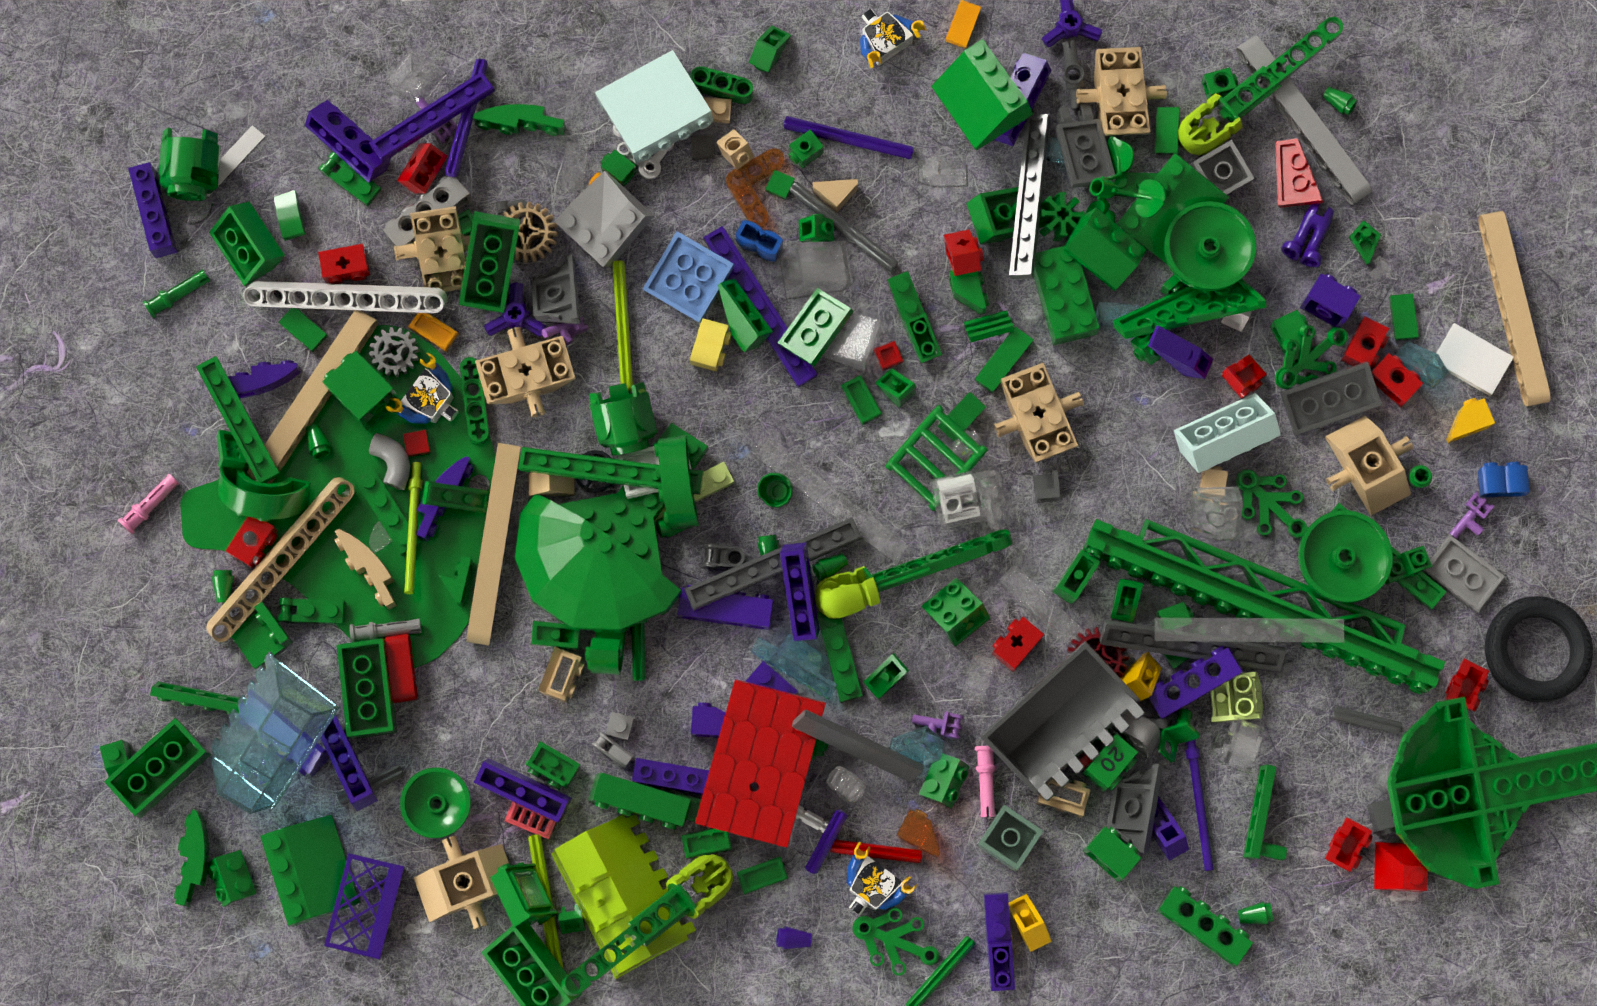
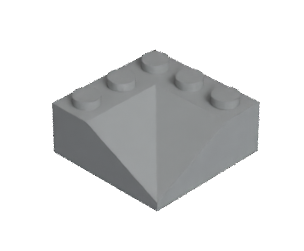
M604 171L568 205L555 222L602 267H611L613 262L622 256L654 215L607 171Z

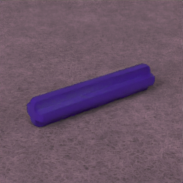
M841 810L834 812L805 866L808 872L812 874L818 873L848 817L845 812Z

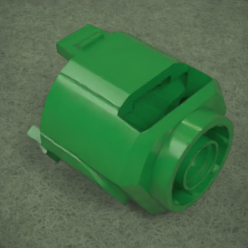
M166 128L161 139L159 184L167 190V195L171 198L184 201L206 200L207 194H211L218 188L221 146L218 145V133L203 129L201 139L172 137V128Z
M644 382L631 385L632 393H629L626 383L609 386L610 398L602 399L601 392L589 393L590 409L599 445L604 448H610L611 455L627 454L650 447L648 439L654 437L657 433L649 392L646 391Z

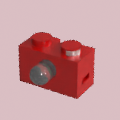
M247 517L227 547L226 552L253 569L264 558L265 554L263 551L266 546H271L275 542L278 530L268 522Z

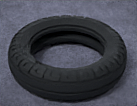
M1532 596L1521 598L1508 604L1494 617L1485 638V657L1491 674L1507 692L1530 702H1551L1571 694L1582 684L1592 664L1593 644L1585 622L1571 607L1553 598ZM1527 618H1543L1553 622L1564 632L1570 647V657L1565 670L1557 678L1549 681L1532 680L1519 673L1511 663L1507 649L1508 638L1512 629L1520 621Z

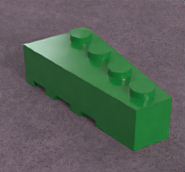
M602 772L595 775L588 801L595 803L596 807L606 810L609 807L618 810L617 813L631 817V814L640 816V820L653 823L654 820L663 822L662 827L676 830V826L683 827L691 800Z

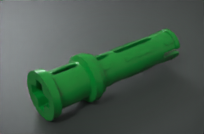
M201 269V271L167 291L161 290L159 295L149 301L144 300L142 302L154 319L156 314L166 308L171 309L174 306V302L204 284L209 283L210 280L204 270Z

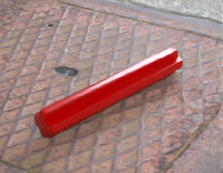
M835 839L830 852L854 855V849L858 842ZM861 843L859 849L863 852L869 846L870 851L867 856L871 858L921 863L922 861L921 850Z

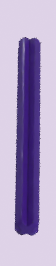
M476 59L471 78L480 72H483L484 75L486 74L487 60ZM477 103L461 113L445 170L448 177L456 178L458 176Z
M786 116L783 126L787 130L803 134L811 130L816 137L906 159H911L914 148L909 145Z

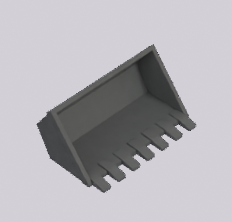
M1086 641L1054 670L1050 669L1044 679L1023 698H1018L1016 700L1017 703L980 736L1034 794L1039 792L1046 801H1049L1054 796V792L1047 785L1053 778L1061 787L1069 783V779L1062 772L1065 767L1069 765L1076 774H1079L1084 769V765L1077 758L1083 751L1091 760L1099 756L1100 753L1092 745L1095 740L1099 738L1107 747L1115 741L1107 731L1113 724L1121 733L1130 728L1122 717L1125 713L1130 711L1137 720L1145 714L1137 704L1140 701L1137 695Z

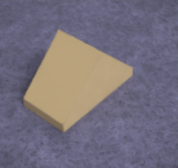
M858 179L813 182V194L836 213L858 189Z
M528 473L529 497H533L536 494L541 496H575L574 478Z

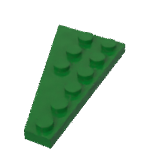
M1243 279L1232 287L1220 291H1201L1186 286L1113 320V326L1125 339L1154 333L1156 326L1168 330L1266 308L1267 304L1266 300Z

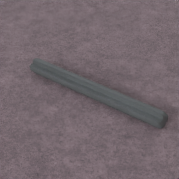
M798 182L792 184L790 187L792 195L816 214H823L825 218L833 219L834 228L889 272H892L897 267V260Z

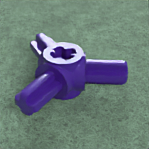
M1060 0L1062 13L1059 14V21L1055 23L1056 27L1042 37L1044 45L1048 48L1052 47L1062 38H1077L1078 35L1097 42L1102 35V29L1084 23V19L1074 9L1073 0Z
M518 282L510 284L509 303H506L504 313H501L502 316L484 325L489 336H493L508 327L510 329L520 327L541 337L542 329L547 328L546 325L530 316L531 312L526 310V304L523 303V284ZM515 312L519 313V315H517V319L512 318V316L515 315Z

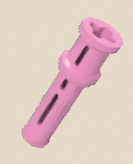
M168 474L139 504H133L131 506L132 510L123 519L119 518L117 521L133 535L135 533L134 529L144 520L147 521L149 519L148 514L179 485V482Z
M976 746L978 766L975 767V770L979 773L980 817H987V807H989V817H995L993 772L996 770V765H994L993 750L989 746Z

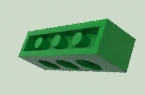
M1172 887L1156 911L1233 967L1238 966L1253 944L1249 940L1250 935L1240 928L1237 930L1229 925L1231 922L1223 915H1214L1210 912L1211 907L1201 900L1196 902L1190 897L1192 894L1184 887ZM1183 904H1188L1192 908L1190 917H1185L1181 914L1180 909ZM1203 918H1207L1211 922V929L1209 931H1204L1200 927V921ZM1222 932H1227L1231 937L1228 945H1223L1220 942V934Z

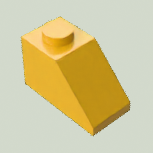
M1472 398L1463 402L1464 406L1457 412L1446 438L1447 443L1489 429L1495 424L1485 398L1478 401L1476 398Z
M1145 652L1120 678L1141 701L1152 696L1162 667L1149 652Z
M1027 894L1009 902V913L1030 952L1052 942L1043 919Z

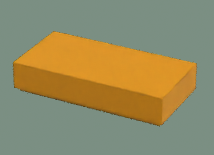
M960 0L945 42L966 49L981 11V6Z
M417 313L408 326L409 329L445 352L448 351L459 335L457 331L429 313Z

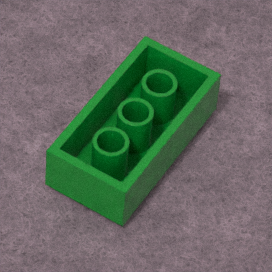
M474 211L459 305L504 313L520 219Z
M1065 246L1037 252L1035 259L1034 280L1053 346L1095 336L1099 330L1082 265L1064 250Z
M380 638L336 645L347 737L352 740L398 733L395 706L391 695L385 640Z
M527 921L517 928H514L512 925L481 952L520 1006H569L583 995L580 993L576 996H569L563 992L561 983L568 974L532 926L528 925ZM570 978L568 980L569 989L577 991V986Z

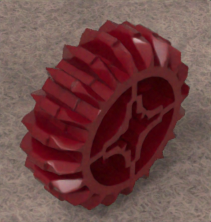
M1099 627L1094 628L1093 635L1089 628L1086 629V637L1079 632L1077 634L1079 641L1076 639L1071 640V644L1076 648L1068 647L1067 652L1071 654L1084 641L1087 643L1099 641L1101 636L1099 634ZM1099 641L1095 651L1098 653L1100 650L1099 654L1109 666L1114 667V672L1122 678L1124 674L1119 669L1127 670L1128 665L1122 663V661H1128L1129 656L1122 655L1121 653L1126 652L1127 648L1110 646L1116 660H1112V657L1107 656L1105 653L1106 645H1101Z

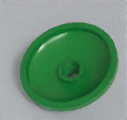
M428 768L416 773L404 786L400 798L401 814L406 824L414 832L427 838H443L456 832L467 820L471 808V797L467 785L456 773L445 768ZM436 800L442 802L441 807L438 809L434 808Z

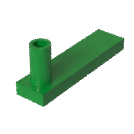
M1260 766L1243 858L1253 860L1264 856L1281 861L1285 860L1287 854L1286 847L1263 842L1276 766Z

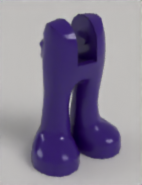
M1320 203L1309 206L1292 241H1285L1281 247L1284 255L1292 260H1298L1310 230L1314 229L1313 236L1300 259L1301 264L1309 267H1319L1322 263L1323 258L1318 251L1334 214V209L1328 206L1323 217L1317 215Z

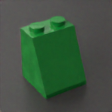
M355 351L352 354H347L342 359V364L336 369L328 371L322 382L353 417L368 430L388 411L386 406L392 408L395 405V402L390 400V398L399 399V397L378 372Z

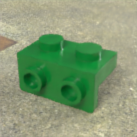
M541 741L529 761L525 762V765L529 767L527 772L537 778H540L541 775L549 779L547 783L560 790L561 786L565 789L568 788L581 764Z
M937 751L919 794L948 808H952L958 800L963 782L967 779L969 765L960 759Z
M241 850L215 857L208 863L209 877L214 880L216 897L223 907L256 894Z

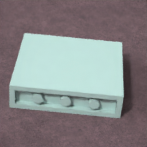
M673 50L595 92L599 105L606 111L632 153L636 164L650 159L653 154L668 149L673 143L688 138L691 133L699 129H705L714 121L709 106Z

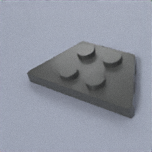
M572 254L565 257L567 261L560 267H551L544 275L531 282L533 313L537 321L581 323L576 263Z
M1160 764L1152 765L1153 768L1147 771H1138L1129 778L1121 779L1113 789L1107 824L1108 829L1110 827L1114 828L1124 841L1131 843L1141 853L1146 855L1149 854L1163 766Z

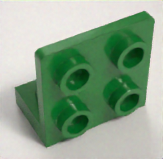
M958 578L952 580L922 605L925 612L944 630L949 641L955 647L990 619L984 604Z
M263 602L254 607L257 612L246 619L231 636L254 669L259 668L293 643L270 609Z

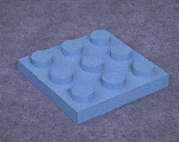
M676 231L643 290L701 323L702 318H705L719 294L718 285L728 279L735 264Z

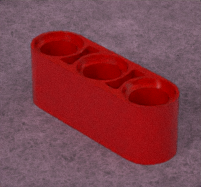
M402 634L385 637L393 703L418 700L410 635Z

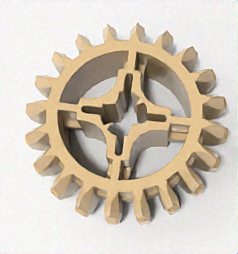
M520 202L518 203L519 210L511 206L510 209L513 213L510 215L504 212L503 214L505 217L516 219L525 216L518 232V237L522 238L523 249L516 247L514 259L519 261L523 255V262L528 263L529 256H531L532 261L537 262V254L544 259V250L549 253L552 252V249L548 247L549 243L556 245L557 242L551 239V237H557L558 232L551 230L557 228L558 225L554 222L550 223L553 221L554 216L552 214L546 216L549 211L547 208L541 210V205L538 203L533 208L531 202H527L525 208L523 203ZM532 215L542 219L545 230L534 227ZM529 227L533 232L531 235L529 234V237H526L521 232ZM544 237L538 246L530 249L535 239Z

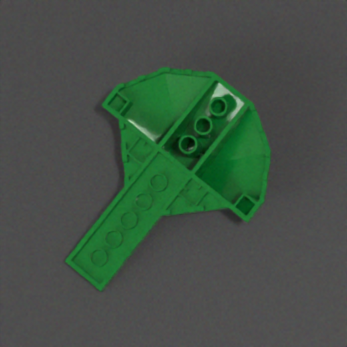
M671 423L659 439L686 435L691 469H694L709 448L706 444ZM623 485L618 493L561 504H557L541 495H534L520 512L515 560L533 603L572 630L579 631L580 629H589L594 631L611 630L624 632L629 627L639 623L643 624L650 618L668 613L682 594V591L668 580L662 572L655 519L665 508V502H660L659 492L627 499Z
M1465 697L1438 701L1403 734L1387 780L1396 834L1424 867L1432 873L1473 889L1500 884L1496 866V859L1500 854L1499 851L1504 842L1508 841L1517 827L1516 823L1522 813H1525L1530 805L1597 791V742L1519 757L1504 748L1500 742L1489 734H1485L1469 720Z

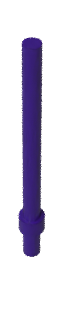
M1196 739L1186 742L1187 750L1185 752L1186 759L1189 760L1204 870L1211 871L1214 870L1198 760L1200 758V751L1196 746Z

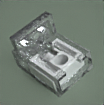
M993 466L930 480L937 521L941 530L987 520L990 529L1000 527L998 519L1004 516L1003 507H1006L1004 494H1000L999 487L1003 486L1001 475L995 472ZM950 499H956L954 503L947 504Z

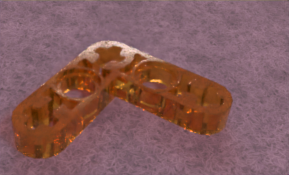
M776 148L769 149L750 160L738 170H732L726 176V186L748 221L754 222L755 215L752 210L755 207L759 216L763 215V222L759 223L758 220L754 222L762 229L767 226L769 215L752 185L773 174L774 170L778 171L783 167L784 154ZM773 155L775 158L779 157L777 164H775V162H771L767 164L768 170H765V166L762 163V160H764V163L766 164L771 161L770 156ZM753 165L759 166L762 170L757 176L749 173V168ZM743 171H745L746 177L749 179L748 181H746L745 177L742 178ZM732 178H742L740 185L737 186L735 183L731 185ZM744 195H751L754 201L750 205H744L741 202V198Z

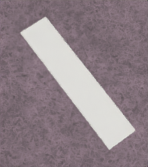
M253 125L220 159L218 186L265 137Z

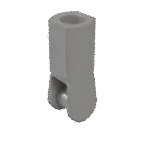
M600 732V737L592 745L626 769L633 760L634 755ZM607 742L612 744L608 752L603 749Z

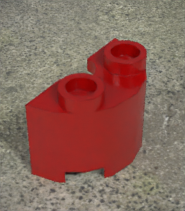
M1249 354L1237 363L1228 366L1221 376L1238 396L1243 399L1251 391L1254 392L1263 385L1261 380L1267 374Z
M1464 658L1459 664L1460 667L1456 675L1453 674L1449 682L1445 699L1465 697L1467 710L1475 712L1481 701L1478 699L1479 691L1484 692L1489 683V680L1486 679L1489 670Z
M1346 817L1342 826H1339L1329 844L1330 848L1325 854V859L1351 872L1352 868L1356 869L1362 859V856L1359 855L1362 847L1368 848L1373 839V836L1370 835L1372 830Z

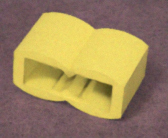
M702 318L690 357L691 365L716 372L719 366H723L726 357L723 349L725 345L729 346L732 337L731 332H729V325Z

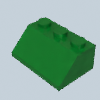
M250 201L229 206L209 232L244 286L249 285L273 270L285 256Z
M1094 208L1081 217L1064 247L1067 253L1113 291L1117 290L1135 270L1147 250L1098 208Z

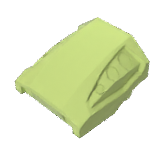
M1257 672L1241 673L1211 691L1212 722L1262 719V689Z

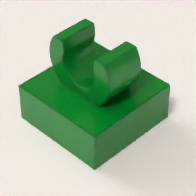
M577 904L574 905V911L566 912V908L563 906L561 913H558L562 934L585 931L583 914Z

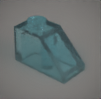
M1409 341L1394 354L1402 360L1404 367L1409 371L1416 372L1423 384L1432 388L1448 373L1439 354Z
M928 726L891 738L889 749L925 766L940 760L944 741Z

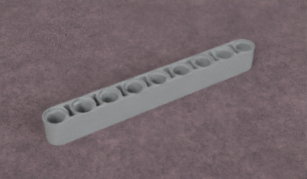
M1253 36L1236 48L1237 55L1251 74L1255 73L1262 66L1267 67L1276 60L1258 36ZM1277 65L1276 72L1285 73L1283 68ZM1289 77L1280 83L1281 87L1269 96L1270 100L1345 200L1351 205L1355 204L1372 192L1370 184ZM1260 78L1257 81L1261 88L1270 86L1267 78Z

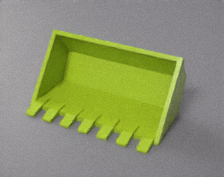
M620 815L581 833L555 848L551 853L600 949L629 927V921L668 892L667 888L662 889L659 881L668 877L665 869L661 868L653 872L650 863L658 860L656 852L652 850L644 854L640 847L649 842L646 833L643 832L634 836L631 830L632 827L640 824L636 815L627 818L624 815ZM663 907L659 908V917L667 920L669 918L668 910ZM646 921L641 923V931L645 934H650L652 930L651 925ZM678 921L646 947L642 944L611 969L615 979L689 940L687 935L696 931L693 923L688 922L681 926ZM625 938V942L618 947L623 949L627 945L631 946L632 938ZM610 949L605 951V959L608 962H614L616 959L615 952Z

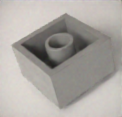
M1232 140L1191 164L1192 167L1228 196L1250 184L1255 179Z

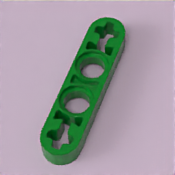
M467 357L460 363V375L468 437L473 444L481 445L489 438L484 391L475 363L477 359ZM469 363L472 364V367H476L473 369L474 379H469L468 370H464ZM469 385H476L480 391L477 395L471 396L467 393L466 389ZM474 406L482 409L481 416L477 418L469 414V410ZM484 421V423H480V431L485 432V434H482L481 438L477 439L476 435H472L476 432L475 423Z

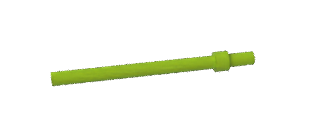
M420 462L412 463V475L408 486L410 490L405 594H414L416 534L418 529L417 509L423 484Z

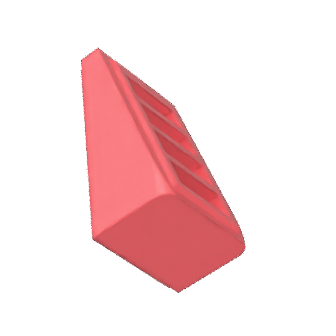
M513 801L505 818V822L540 835L548 840L556 825V821L549 819L545 831H540L547 817ZM520 807L522 808V811L518 818V821L514 820V817L517 813L518 808ZM527 811L531 812V815L529 817L527 824L525 825L523 824V821L527 814ZM536 815H539L540 818L536 825V828H533L532 824L534 822V819Z

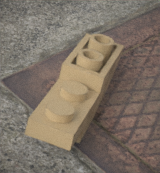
M340 529L336 530L335 533L338 538L334 540L340 551H346L348 558L345 561L350 570H356L359 575L367 571L364 576L370 587L374 585L378 591L374 595L380 606L385 605L388 610L397 606L387 588V585L394 582V579L379 558L352 535Z

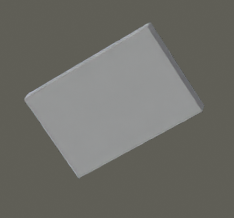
M1451 535L1444 540L1431 557L1430 561L1433 567L1422 571L1475 613L1482 609L1505 578L1503 574Z

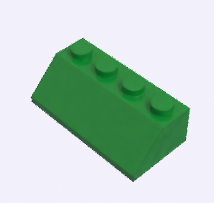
M174 718L107 778L104 783L135 817L142 818L212 754L177 718Z

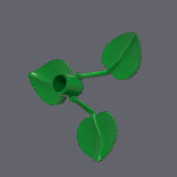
M1110 136L1107 147L1115 175L1102 176L1092 180L1090 192L1092 195L1097 196L1098 201L1092 202L1085 214L1094 208H1098L1115 223V214L1109 210L1110 204L1106 199L1118 193L1137 198L1135 209L1141 217L1150 218L1155 216L1165 205L1166 191L1163 185L1158 181L1148 179L1140 183L1138 193L1116 189L1115 184L1110 180L1122 177V172L1130 170L1134 162V151L1128 143Z

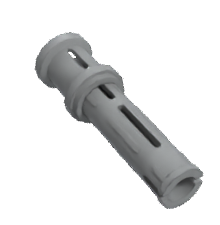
M420 618L385 624L369 622V625H350L351 643L402 634L422 633Z

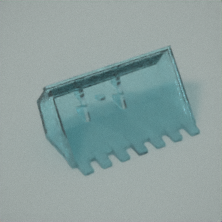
M268 652L265 656L266 670L264 671L263 667L259 666L256 671L257 684L255 685L254 681H250L247 685L248 698L246 699L245 695H241L239 698V713L233 709L229 714L230 727L225 723L221 727V742L215 737L211 744L213 753L211 763L213 765L217 795L249 814L268 808L273 809L277 806L340 708L274 658L272 652Z

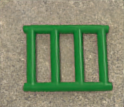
M939 404L885 465L886 469L894 470L929 503L928 506L932 511H935L941 505L939 493L935 497L900 465L899 462L908 453L942 484L964 479L988 451L986 446H980L943 412L944 409ZM937 419L974 452L966 463L929 430ZM922 436L959 469L951 480L914 447Z

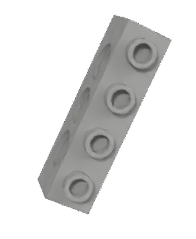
M445 176L438 181L434 189L431 191L427 190L426 194H422L418 202L414 205H408L402 211L403 214L397 219L389 220L383 232L394 246L414 244L415 236L413 229L410 231L403 230L406 224H412L410 213L456 206L458 212L472 200L470 193L457 178ZM441 196H449V199L446 202H438V199Z

